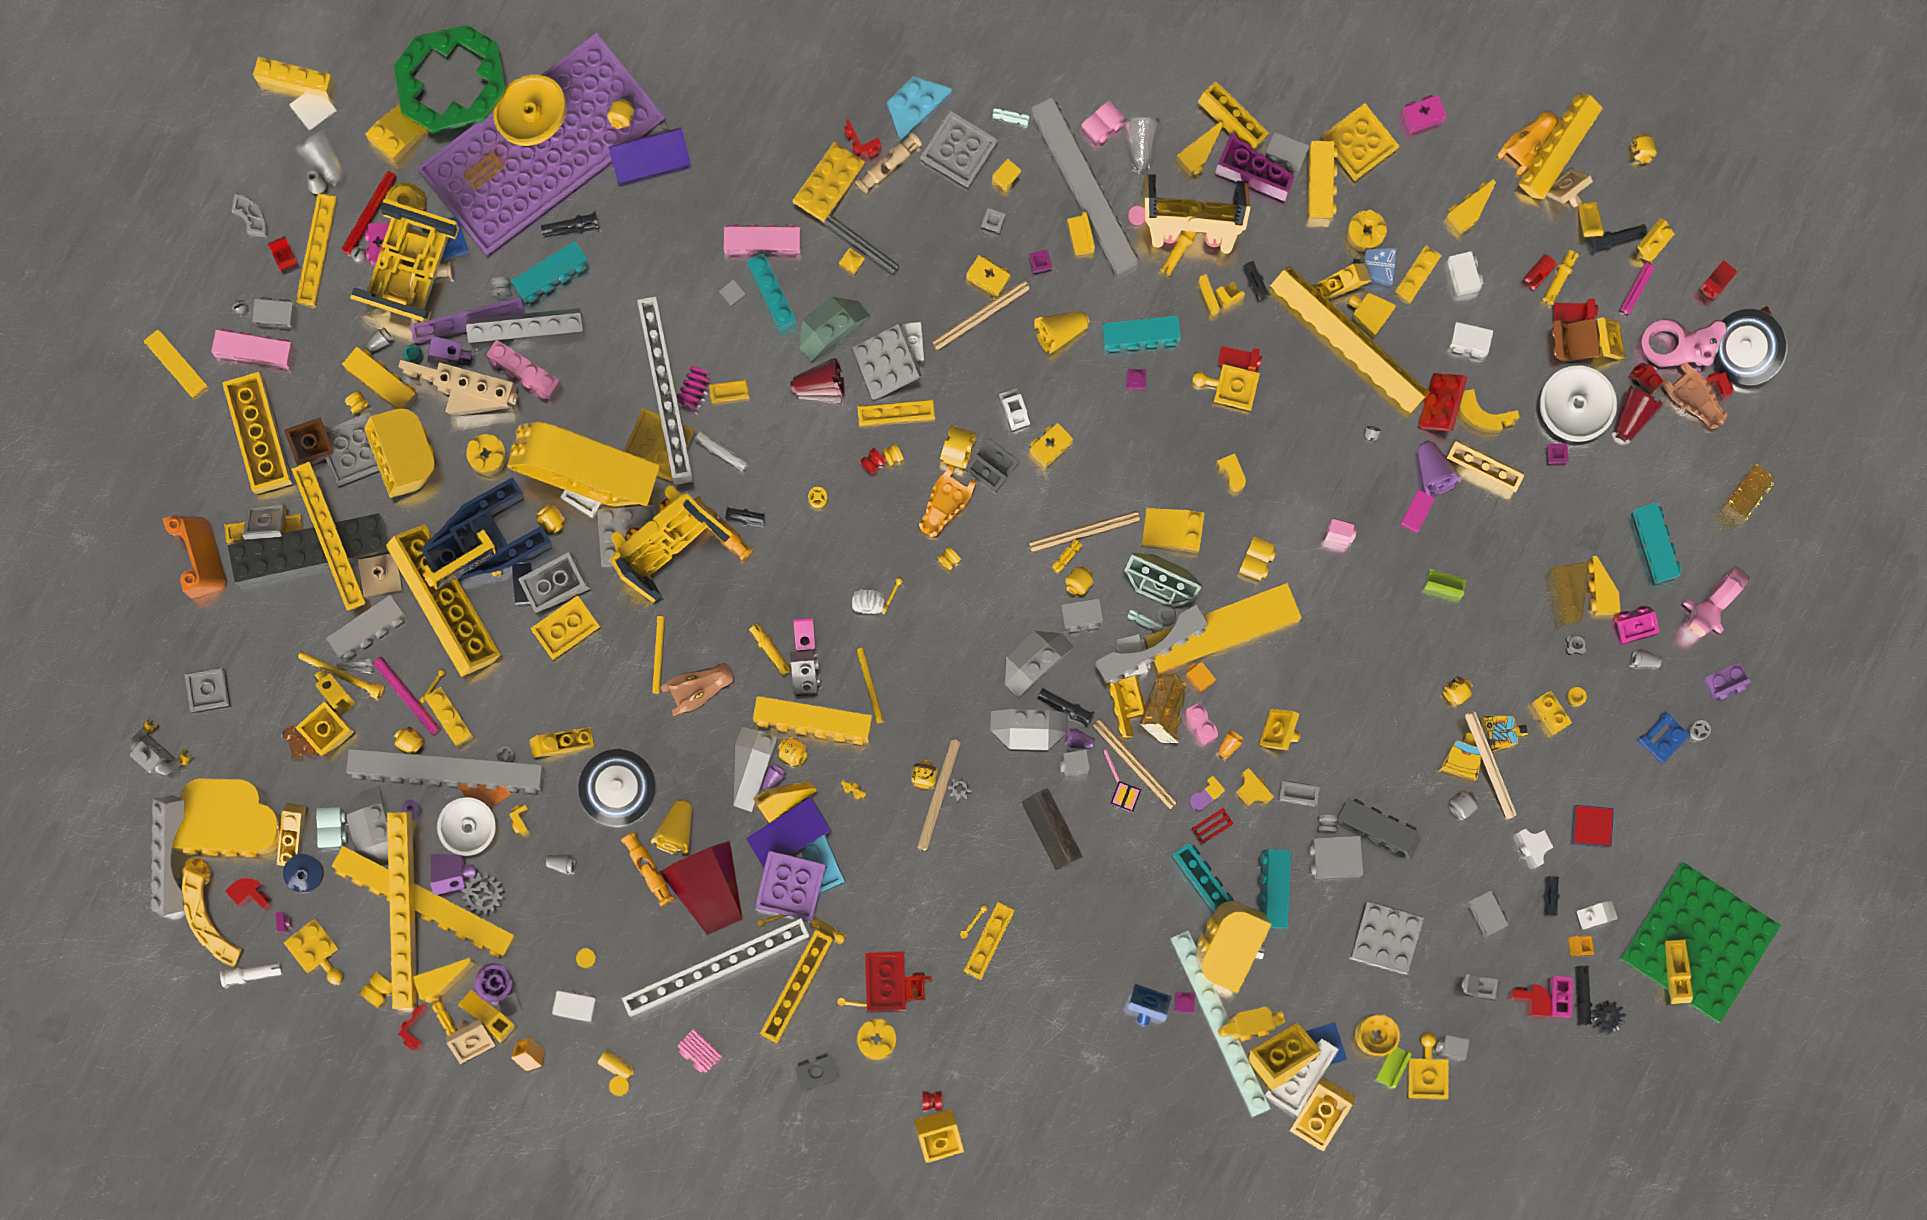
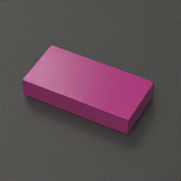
M1418 490L1401 525L1418 533L1435 498Z

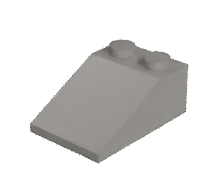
M570 552L519 578L535 613L571 599L590 589L575 555Z

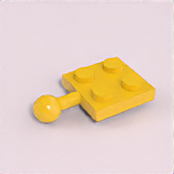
M1223 364L1219 379L1208 377L1203 371H1197L1193 374L1192 380L1197 386L1205 384L1216 386L1214 402L1251 411L1260 373Z
M315 918L284 942L308 974L321 964L327 972V979L330 983L337 984L342 980V972L337 968H333L327 960L339 948Z
M1425 1032L1421 1037V1042L1425 1046V1059H1409L1408 1098L1448 1099L1449 1060L1433 1059V1046L1436 1044L1437 1038L1432 1032Z

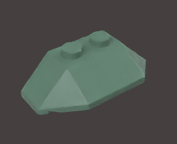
M831 297L802 320L800 349L812 363L871 316L859 301Z
M1132 553L1125 568V572L1128 574L1136 592L1170 607L1194 603L1202 587V584L1189 570L1154 554Z

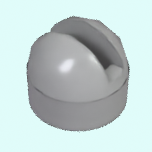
M361 246L354 247L351 251L353 260L363 262L366 259V250ZM360 249L361 251L359 252L358 256L355 257L356 253Z
M236 300L232 304V310L236 315L242 316L247 313L248 306L245 301Z
M1366 426V439L1370 440L1372 438V441L1377 440L1381 429L1374 426Z

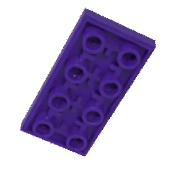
M681 127L608 146L618 183L691 164Z
M810 797L746 839L763 868H765L769 850L794 855L832 830L815 801Z

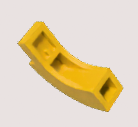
M1474 389L1464 391L1458 411L1459 416L1467 425L1484 433H1500L1503 429L1502 424H1504V427L1512 426L1520 418L1518 410L1502 414H1489L1485 412L1477 403Z

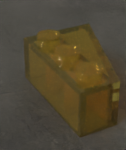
M1756 463L1721 508L1720 512L1737 525L1742 521L1746 522L1752 515L1751 510L1753 507H1757L1763 500L1761 498L1763 493H1768L1773 487L1774 483L1772 481L1775 476Z
M1589 561L1552 567L1548 571L1560 627L1578 624L1582 621Z
M1158 673L1140 721V725L1161 743H1179L1180 739L1177 736L1178 725L1182 723L1179 715L1180 707L1184 706L1186 682L1176 673Z

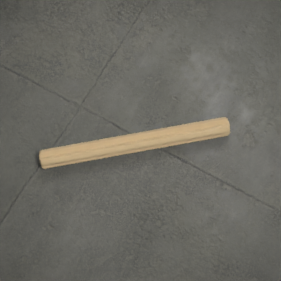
M1025 280L935 338L932 341L934 347L940 349L1028 291L1029 285Z
M1132 511L1030 541L1029 545L1032 551H1037L1140 520L1138 511Z
M1470 711L1465 714L1486 770L1507 819L1513 818L1517 813L1477 713Z
M1101 719L1097 720L1093 727L1169 808H1173L1177 804V800Z
M951 739L917 845L919 849H928L961 744L958 740Z

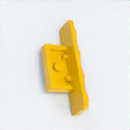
M1138 676L1122 679L1115 684L1110 682V693L1115 701L1114 710L1120 722L1119 730L1123 737L1126 738L1134 737L1130 718L1147 713Z

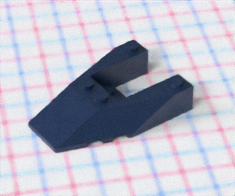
M513 477L463 504L439 532L425 544L421 550L434 573L480 546L477 533L482 530L485 531L494 545L496 554L454 580L502 571L552 547L551 541L542 526L507 544L491 517L523 499V494Z

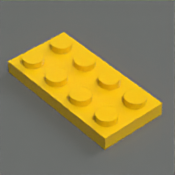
M834 142L796 194L793 203L825 222L864 167L865 161Z

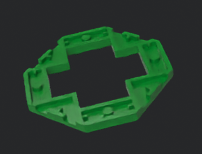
M469 25L415 36L394 64L400 108L403 116L432 133L449 127L453 129L466 126L467 123L484 122L507 92L498 43ZM459 43L484 58L475 72L478 76L489 82L469 109L452 101L441 115L416 100V97L425 85L414 78L412 74L431 49L447 57L456 44Z

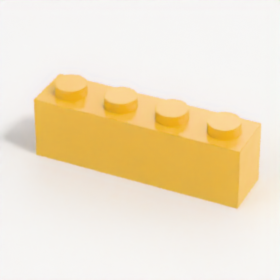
M258 57L253 73L255 79L259 82L328 99L334 84L331 74Z
M1217 81L1206 89L1198 100V103L1218 122L1223 123V127L1230 134L1232 132L1239 140L1245 141L1254 150L1262 145L1269 135V132Z
M1334 141L1310 142L1308 218L1331 219L1333 214H1336V203H1333V195L1337 193V184H1333L1334 176H1337V165H1334V158H1337V146H1334Z
M356 347L342 363L344 368L395 409H408L418 398L414 393L416 389L409 383L404 385L400 381L402 378L395 372L389 373L386 370L387 366L380 360L374 361L371 358L372 354L365 348L360 350Z
M1456 438L1447 454V459L1514 492L1517 491L1524 477L1523 471Z

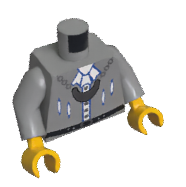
M151 718L146 720L142 729L130 740V746L133 750L130 756L149 773L167 775L180 767L181 764L187 765L192 756H185L187 750L183 749L178 759H176L148 734L152 733L157 726V723L154 726L149 725L148 722Z

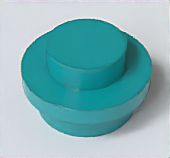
M414 344L408 345L403 351L405 360L410 363L419 362L423 355L421 348Z

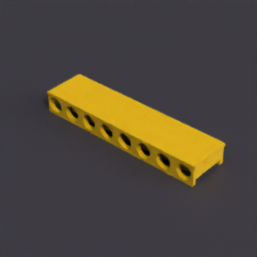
M1288 583L1204 614L1203 617L1208 624L1207 628H1205V633L1198 637L1193 635L1188 638L1189 642L1180 647L1177 644L1171 647L1172 651L1164 656L1159 654L1155 657L1154 663L1158 675L1299 622L1302 617ZM1174 626L1146 636L1145 642L1148 648L1154 647L1164 640Z

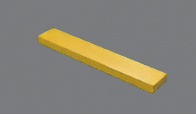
M322 193L317 195L296 303L316 306L337 196Z

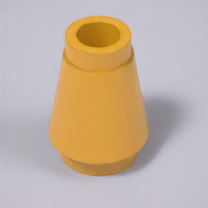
M1230 730L1229 733H1226L1218 754L1228 759L1242 744L1244 738Z

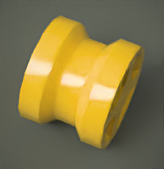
M356 391L345 399V403L350 405L353 414L361 412L369 405L367 400L362 398L363 394L361 391Z
M893 443L889 448L882 449L889 466H892L896 461L904 460L896 443Z
M814 487L809 491L808 499L811 506L815 508L825 506L827 503V492L825 489Z
M949 546L943 554L937 556L938 560L948 570H951L955 563L961 561L960 557Z

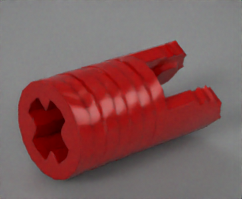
M1544 254L1523 278L1526 282L1530 281L1529 285L1532 290L1536 289L1553 268L1556 267L1557 263L1549 255Z

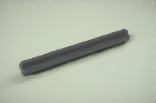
M831 214L823 222L891 273H895L899 265Z

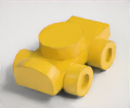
M842 780L841 785L844 786L846 793L852 791L855 799L865 798L867 792L860 791L861 787L852 781L847 783Z

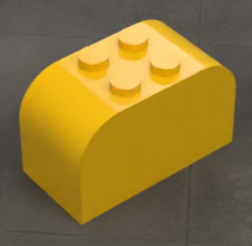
M403 408L370 416L364 430L389 497H396L420 489L434 469V450L432 445L428 444L427 431L425 427H422L419 418L412 411Z
M1229 901L1220 905L1213 917L1208 919L1206 923L1207 929L1204 934L1200 935L1197 942L1196 960L1203 974L1210 982L1238 993L1272 925L1265 913L1240 902Z

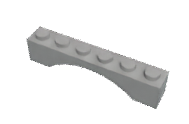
M1197 605L1179 615L1172 631L1154 647L1136 653L1112 652L1096 661L1095 665L1106 684L1110 682L1115 684L1122 680L1121 676L1127 672L1131 675L1138 671V666L1145 663V665H1148L1156 660L1155 657L1162 654L1164 656L1172 651L1171 647L1177 644L1180 647L1189 642V637L1193 635L1198 637L1205 633V628H1207L1208 624Z
M174 795L153 799L151 907L152 911L163 916L183 911V893L177 886L171 870V849L178 827L184 819V799Z

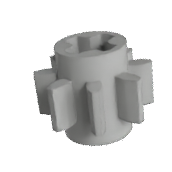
M962 777L957 782L955 779H952L953 786H948V789L952 790L950 797L955 795L957 801H959L960 797L967 799L966 792L970 793L972 791L967 788L970 782L964 783ZM958 785H962L965 791H961V794H958L954 787L957 788Z

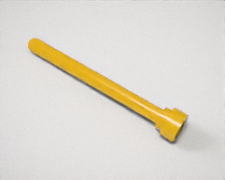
M305 652L298 654L301 660L367 690L370 696L375 699H379L384 690V685L378 682H366Z

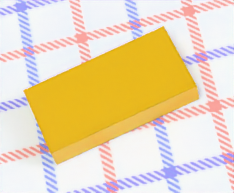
M1578 203L1584 237L1602 236L1604 231L1598 203Z
M1202 275L1198 283L1211 315L1218 314L1220 308L1207 275Z
M746 379L709 385L711 404L749 399Z

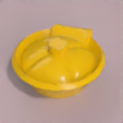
M412 183L396 184L386 195L385 199L418 210H425V192Z

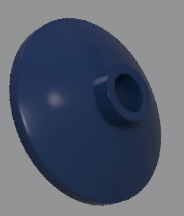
M298 854L286 862L283 869V878L287 886L292 890L302 893L309 892L319 885L322 879V868L314 857L307 854ZM304 872L306 876L301 878L298 873Z

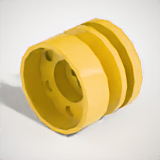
M1370 1014L1363 1017L1357 1023L1354 1038L1362 1051L1375 1056H1384L1391 1053L1397 1047L1400 1032L1397 1024L1391 1018L1380 1014ZM1372 1031H1378L1379 1038L1373 1039Z

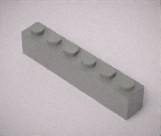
M580 308L466 319L468 343L583 331Z

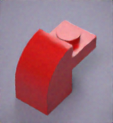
M238 879L225 890L228 896L240 907L251 897L264 910L271 906L268 902L269 896L263 890L259 892L264 885L255 879Z
M1530 984L1529 991H1527V987H1515V990L1510 991V999L1529 1000L1528 1016H1551V998L1542 986Z

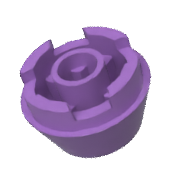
M489 963L477 971L474 987L477 994L483 1000L498 1002L504 999L510 992L512 979L506 968L496 963Z

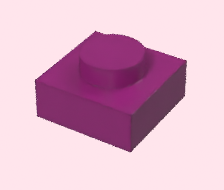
M1048 250L1029 254L1033 273L1052 269Z
M1127 369L1126 389L1145 390L1146 369Z
M1567 443L1547 445L1548 464L1569 462Z
M283 911L275 912L277 932H288L287 927H290V917L286 916V913Z
M1175 992L1174 1012L1194 1013L1195 993Z

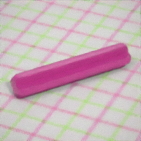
M1647 262L1644 264L1621 306L1622 312L1631 313L1655 269L1652 264Z

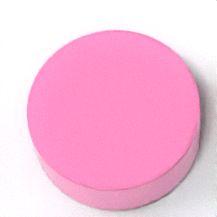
M1140 206L1132 207L1128 213L1129 222L1134 226L1144 224L1145 209Z

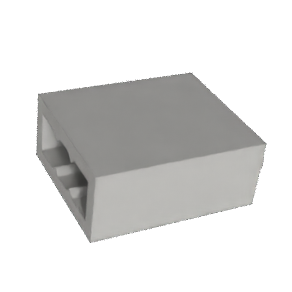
M1361 836L1316 838L1309 844L1310 855H1313L1314 863H1311V874H1315V879L1358 877L1363 875Z

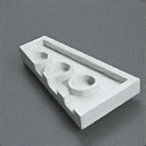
M1323 1039L1316 1044L1321 1050L1320 1054L1289 1081L1273 1091L1269 1090L1265 1094L1266 1097L1296 1116H1299L1339 1051L1338 1048Z

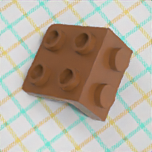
M1595 319L1568 324L1561 320L1553 322L1554 355L1557 359L1563 362H1570L1600 355L1598 323Z

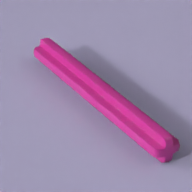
M377 658L373 662L375 667L430 734L437 733L440 730L439 725L384 658Z

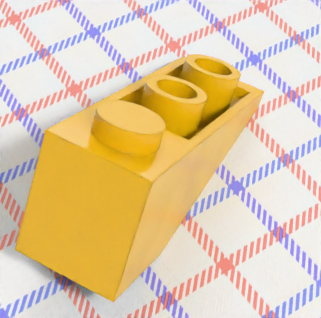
M1494 179L1489 183L1485 181L1478 187L1479 191L1475 194L1473 192L1469 193L1464 197L1463 203L1460 205L1456 203L1449 209L1450 212L1447 218L1460 235L1476 224L1496 183Z
M1365 263L1352 264L1312 286L1330 300L1357 289L1372 280Z
M1592 556L1587 563L1588 573H1591L1589 591L1593 593V599L1590 600L1591 610H1594V615L1618 614L1620 612L1619 592L1599 558Z
M591 727L541 734L529 740L533 759L594 746Z
M811 781L772 787L753 798V800L770 823L788 810L796 807L804 799L812 797L817 789Z
M286 803L282 810L277 865L285 866L291 857L299 854L305 823L306 805Z
M472 990L458 1003L475 1021L480 1019L486 1030L500 1043L514 1030V1024Z

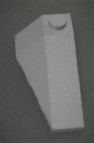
M741 728L735 744L733 806L752 812L755 805L753 798L758 796L778 742L777 737L758 730Z

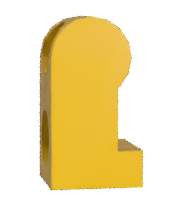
M1235 453L1217 460L1216 465L1219 471L1224 469L1229 479V488L1234 492L1241 491L1246 484V478Z

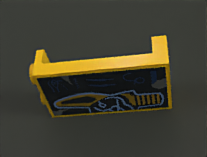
M484 530L477 533L480 546L439 571L432 573L428 565L424 566L425 572L423 575L430 587L434 586L437 590L496 554L494 545Z

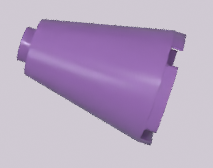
M1428 440L1420 444L1417 451L1424 490L1427 495H1431L1430 492H1434L1435 495L1442 494L1455 487L1454 483L1457 480L1459 483L1461 482L1460 474L1435 442Z

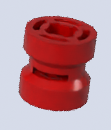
M875 448L869 451L868 457H863L860 460V463L871 474L877 471L876 466L883 465L886 462L883 455Z
M922 1091L923 1111H929L930 1109L942 1110V1091H936L935 1093Z

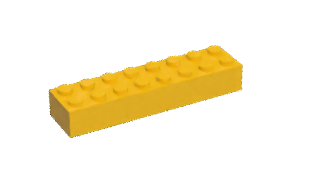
M426 524L393 536L386 547L462 677L492 664L501 654L458 580H452L437 590L434 586L430 587L423 575L425 572L424 566L428 565L431 572L434 573L421 549L433 536Z

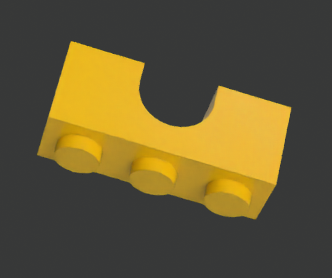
M441 687L424 697L457 748L474 738Z

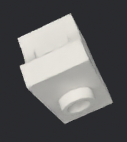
M921 322L903 323V329L916 361H924Z
M1017 388L999 394L1011 430L1030 425L1025 404Z
M1524 829L1517 833L1522 844L1521 850L1525 857H1529L1534 868L1544 864L1543 857L1545 852L1553 848L1546 832L1542 831L1533 834Z
M1612 901L1576 911L1582 930L1618 919Z

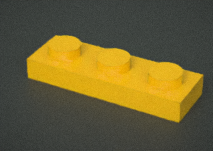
M1425 245L1395 293L1411 303L1442 255Z

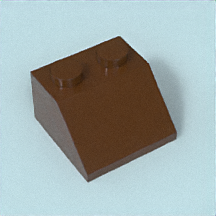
M321 417L284 429L297 467L308 462L314 465L334 453Z

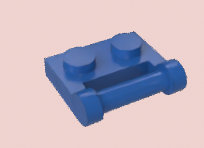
M1664 711L1657 723L1645 735L1642 734L1639 741L1664 763L1690 734L1668 712ZM1668 723L1671 727L1653 744L1650 740Z

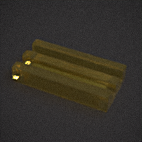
M491 152L462 176L472 189L476 191L504 169V166ZM493 160L491 163H489L487 166H485L482 170H480L477 174H475L472 178L469 179V177L472 176L475 172L481 169L489 161ZM494 165H497V167L494 170H492L489 174L483 177L475 185L473 184L474 181H476L479 177L485 174Z

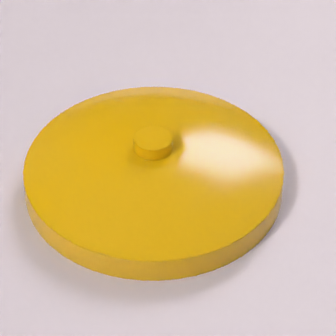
M527 75L514 80L506 86V94L493 110L495 126L507 141L516 145L530 146L547 140L557 132L567 113V100L560 86L551 78L543 75Z

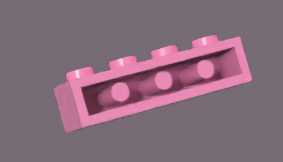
M498 340L494 342L486 354L490 365L497 369L500 367L510 378L513 379L515 377L520 380V384L528 389L530 387L536 390L535 393L543 399L547 397L552 401L562 386L559 379Z

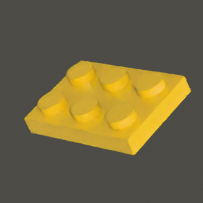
M577 595L530 629L551 659L554 660L599 629L600 626Z

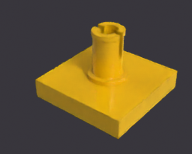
M1606 317L1597 319L1600 333L1599 344L1602 347L1603 356L1617 360L1626 358L1620 322Z
M1270 709L1259 745L1266 748L1288 750L1291 741L1297 742L1300 739V732L1295 730L1299 713L1289 710Z

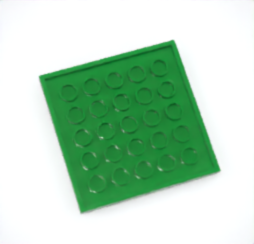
M1682 861L1620 959L1669 990L1665 942L1685 940L1693 994L1689 1004L1716 1022L1721 1023L1781 925Z

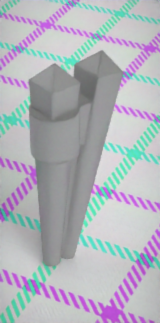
M360 658L356 661L336 663V666L341 670L371 673L373 668L367 667V664H371L373 660L371 658Z

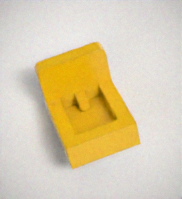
M522 804L517 805L512 809V813L509 814L513 820V823H511L512 828L516 834L520 832L522 836L529 833L520 815L529 810L526 804L524 806Z

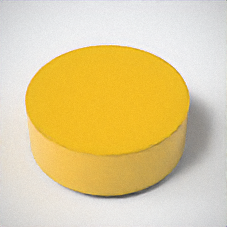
M1579 686L1571 688L1567 693V700L1573 706H1580L1587 699L1586 691Z
M584 948L577 953L576 962L580 967L590 968L595 964L596 955L592 950Z
M614 1077L610 1081L609 1089L612 1094L623 1096L629 1090V1082L624 1077Z

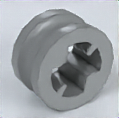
M502 746L498 749L496 756L500 762L511 763L514 760L515 754L510 747ZM504 750H508L507 752L511 753V756H508L507 760H504L503 757H500V755L504 753Z

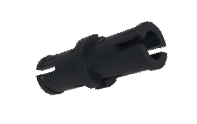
M1250 261L1244 264L1243 267L1250 279L1249 283L1251 286L1253 285L1258 299L1261 300L1268 297L1270 293L1263 282V276L1258 272L1255 262Z
M727 507L725 519L742 521L744 524L749 522L763 525L765 513L751 512L745 508L740 510Z
M1547 876V891L1544 894V898H1546L1545 915L1558 916V899H1560V894H1558L1559 877Z

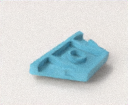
M912 77L887 102L899 140L902 142L909 133L952 93V89Z

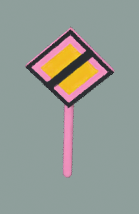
M1104 749L1103 752L1118 783L1110 804L1133 812L1142 789L1121 782L1107 749Z

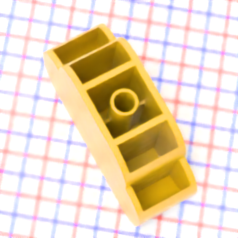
M199 778L190 781L183 788L181 799H184V819L175 834L172 844L173 848L183 851L186 855H198V852H202V854L207 856H218V853H222L228 857H237V853L245 855V857L253 858L257 854H268L278 848L281 817L277 812L265 805V797L256 786L245 780Z

